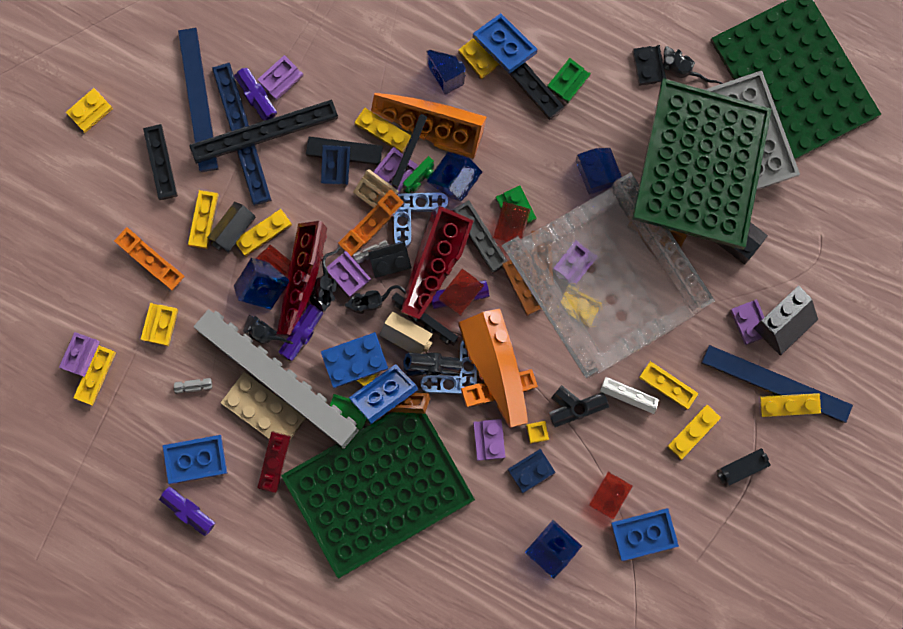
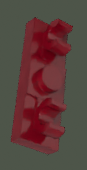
M271 431L258 489L277 493L291 439L290 435Z

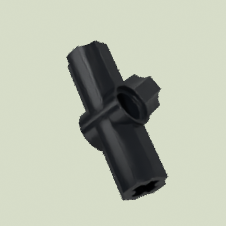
M409 352L403 360L404 371L409 377L440 374L459 375L463 368L460 358L442 356L441 353L435 352L426 354Z
M561 385L551 397L561 408L549 412V416L554 428L605 410L609 408V404L603 392L580 400ZM577 405L582 406L584 413L581 415L576 414L574 407Z

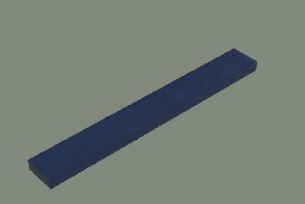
M197 28L178 30L194 139L195 143L212 138L214 135ZM217 157L198 163L200 173L219 170Z
M230 62L212 67L230 130L234 131L249 126ZM255 145L238 150L237 153L253 205L256 206L272 201Z
M711 345L708 346L702 360V364L778 396L819 393L821 414L843 423H847L853 407L848 402Z

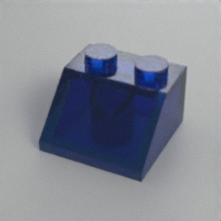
M434 50L426 51L427 66L445 95L464 85L466 67L461 60L458 61L456 56Z
M594 148L577 154L576 164L589 195L618 185L623 180L611 148Z
M447 152L427 182L448 197L462 202L483 171L470 158Z
M251 257L234 284V289L238 301L272 310L287 287L289 279L268 262Z
M552 520L526 549L525 553L554 579L568 565L582 545L556 521Z

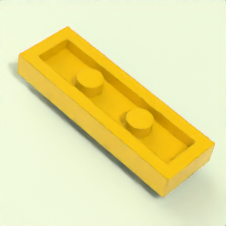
M365 107L354 122L359 128L392 148L394 147L401 153H403L411 138V135Z
M199 190L188 242L190 247L208 249L210 239L207 237L212 231L218 193Z
M279 209L242 234L237 240L236 245L246 257L291 227L292 223L282 209Z
M98 345L86 375L81 379L73 397L74 399L91 406L94 405L116 354L115 351Z
M651 361L639 377L686 410L690 408L699 394Z
M819 393L760 397L762 417L821 413Z
M705 405L667 447L682 460L721 417L708 405Z

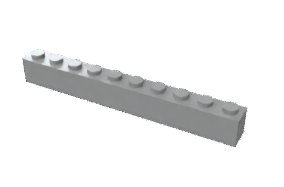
M208 309L194 325V328L344 449L359 431L355 427L357 423L349 416L345 419L340 415L342 411L334 404L330 407L325 403L327 399L320 393L315 395L310 391L312 387L305 381L300 383L296 379L297 375L290 369L285 371L281 367L283 364L275 357L270 359L267 356L268 352L260 345L255 347L252 344L253 340L246 334L240 335L237 332L239 329L231 322L226 324L223 321L224 317L219 312L215 311L213 313Z

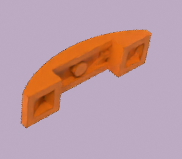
M391 189L377 202L378 204L359 224L338 242L351 257L404 204Z
M128 227L114 240L117 245L170 290L173 291L185 277Z
M532 369L519 372L523 392L538 387ZM485 383L461 388L466 407L495 401L494 397H491Z

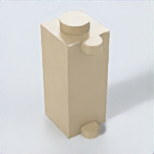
M394 312L385 321L380 336L410 353H427L432 345V342H430L432 333Z

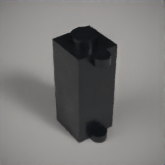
M234 201L207 238L212 241L211 245L218 251L223 249L229 254L231 248L256 217L244 205Z
M761 448L717 469V478L722 485L724 484L725 487H728L771 466L768 461L767 454Z

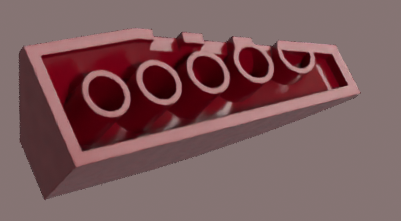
M442 206L433 209L413 266L401 313L416 319L421 318L434 295L462 256L474 220Z
M322 221L298 223L276 335H290L309 301L323 259L324 243L327 239V227Z

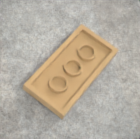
M245 372L221 401L222 405L268 439H270L271 431L290 435L292 438L306 419L289 404Z

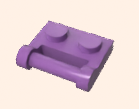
M393 147L374 170V173L390 184L394 179L404 154ZM412 160L409 161V168L404 173L400 186L397 189L399 191L398 194H400V190L403 188V182L418 167Z

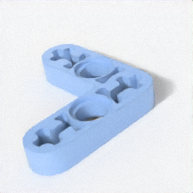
M401 193L397 195L400 199H404V202H410V198H413V207H410V203H405L404 207H401L394 214L395 243L401 242L398 240L401 238V231L397 232V229H409V231H405V238L408 239L405 241L406 248L410 246L412 241L411 212H432L433 209L438 207V203H432V207H429V198H432V202L442 198V201H445L442 203V207L447 208L448 197L444 193ZM418 198H424L426 200V205L424 207H418L416 205V200ZM399 217H406L408 223L405 226H400L397 223Z
M464 341L460 345V360L462 364L470 361L469 357L463 358V355L467 356V350L463 348L465 346ZM475 365L471 371H465L462 368L459 376L426 375L421 380V388L425 393L462 394L461 388H464L462 384L466 383V376L462 377V374H474V378L470 377V384L475 385L477 384V368ZM428 379H431L432 383H438L437 379H441V390H437L438 386H431V389H427L424 383H427ZM452 380L454 382L453 389L446 390L443 387L444 381Z

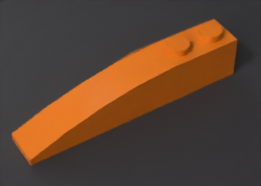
M374 93L371 111L390 122H396L402 126L401 128L412 132L419 116L423 114L427 116V120L419 138L434 143V146L439 149L473 159L476 156L487 118L486 116L444 104L381 93Z
M501 310L485 311L458 322L469 360L476 366L479 377L487 385L489 394L497 402V407L509 428L527 424L528 418L522 383Z

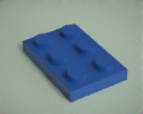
M501 13L473 33V38L509 74L537 54L538 49Z
M376 332L320 351L333 389L388 370Z
M395 364L350 396L349 399L372 424L416 392L418 388Z
M222 435L163 445L168 484L228 474Z
M668 508L611 523L621 561L679 547Z

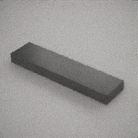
M468 200L454 208L453 212L474 220L469 237L492 274L503 268L502 264L508 260L471 202Z

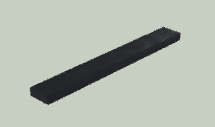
M331 99L190 144L189 147L195 164L337 119L338 114Z

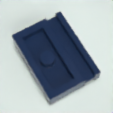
M322 146L321 183L348 185L350 146Z
M541 449L507 469L522 494L556 473Z

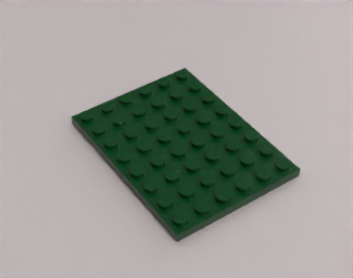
M786 0L712 37L710 40L733 80L759 71L763 72L795 160L882 115L814 0Z
M663 78L632 220L742 250L746 248L772 109Z
M392 412L358 431L344 449L340 445L335 444L281 475L338 579L475 501L474 496L426 412L425 414Z

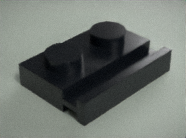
M660 45L633 49L639 86L661 82L663 78L666 79Z
M405 241L368 250L375 278L412 268Z

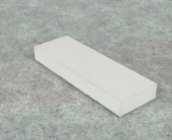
M605 377L600 392L652 414L655 413L659 399L607 377Z

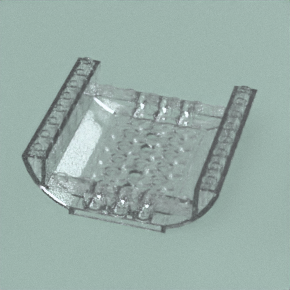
M631 172L616 180L609 190L523 239L517 236L502 245L585 378L593 377L611 368L668 334L715 301L669 229L632 220L639 184ZM583 247L586 255L578 257L575 254V249ZM592 263L595 272H587L585 266ZM607 296L614 297V305H609L606 302ZM623 312L626 316L625 321L618 320L616 313Z

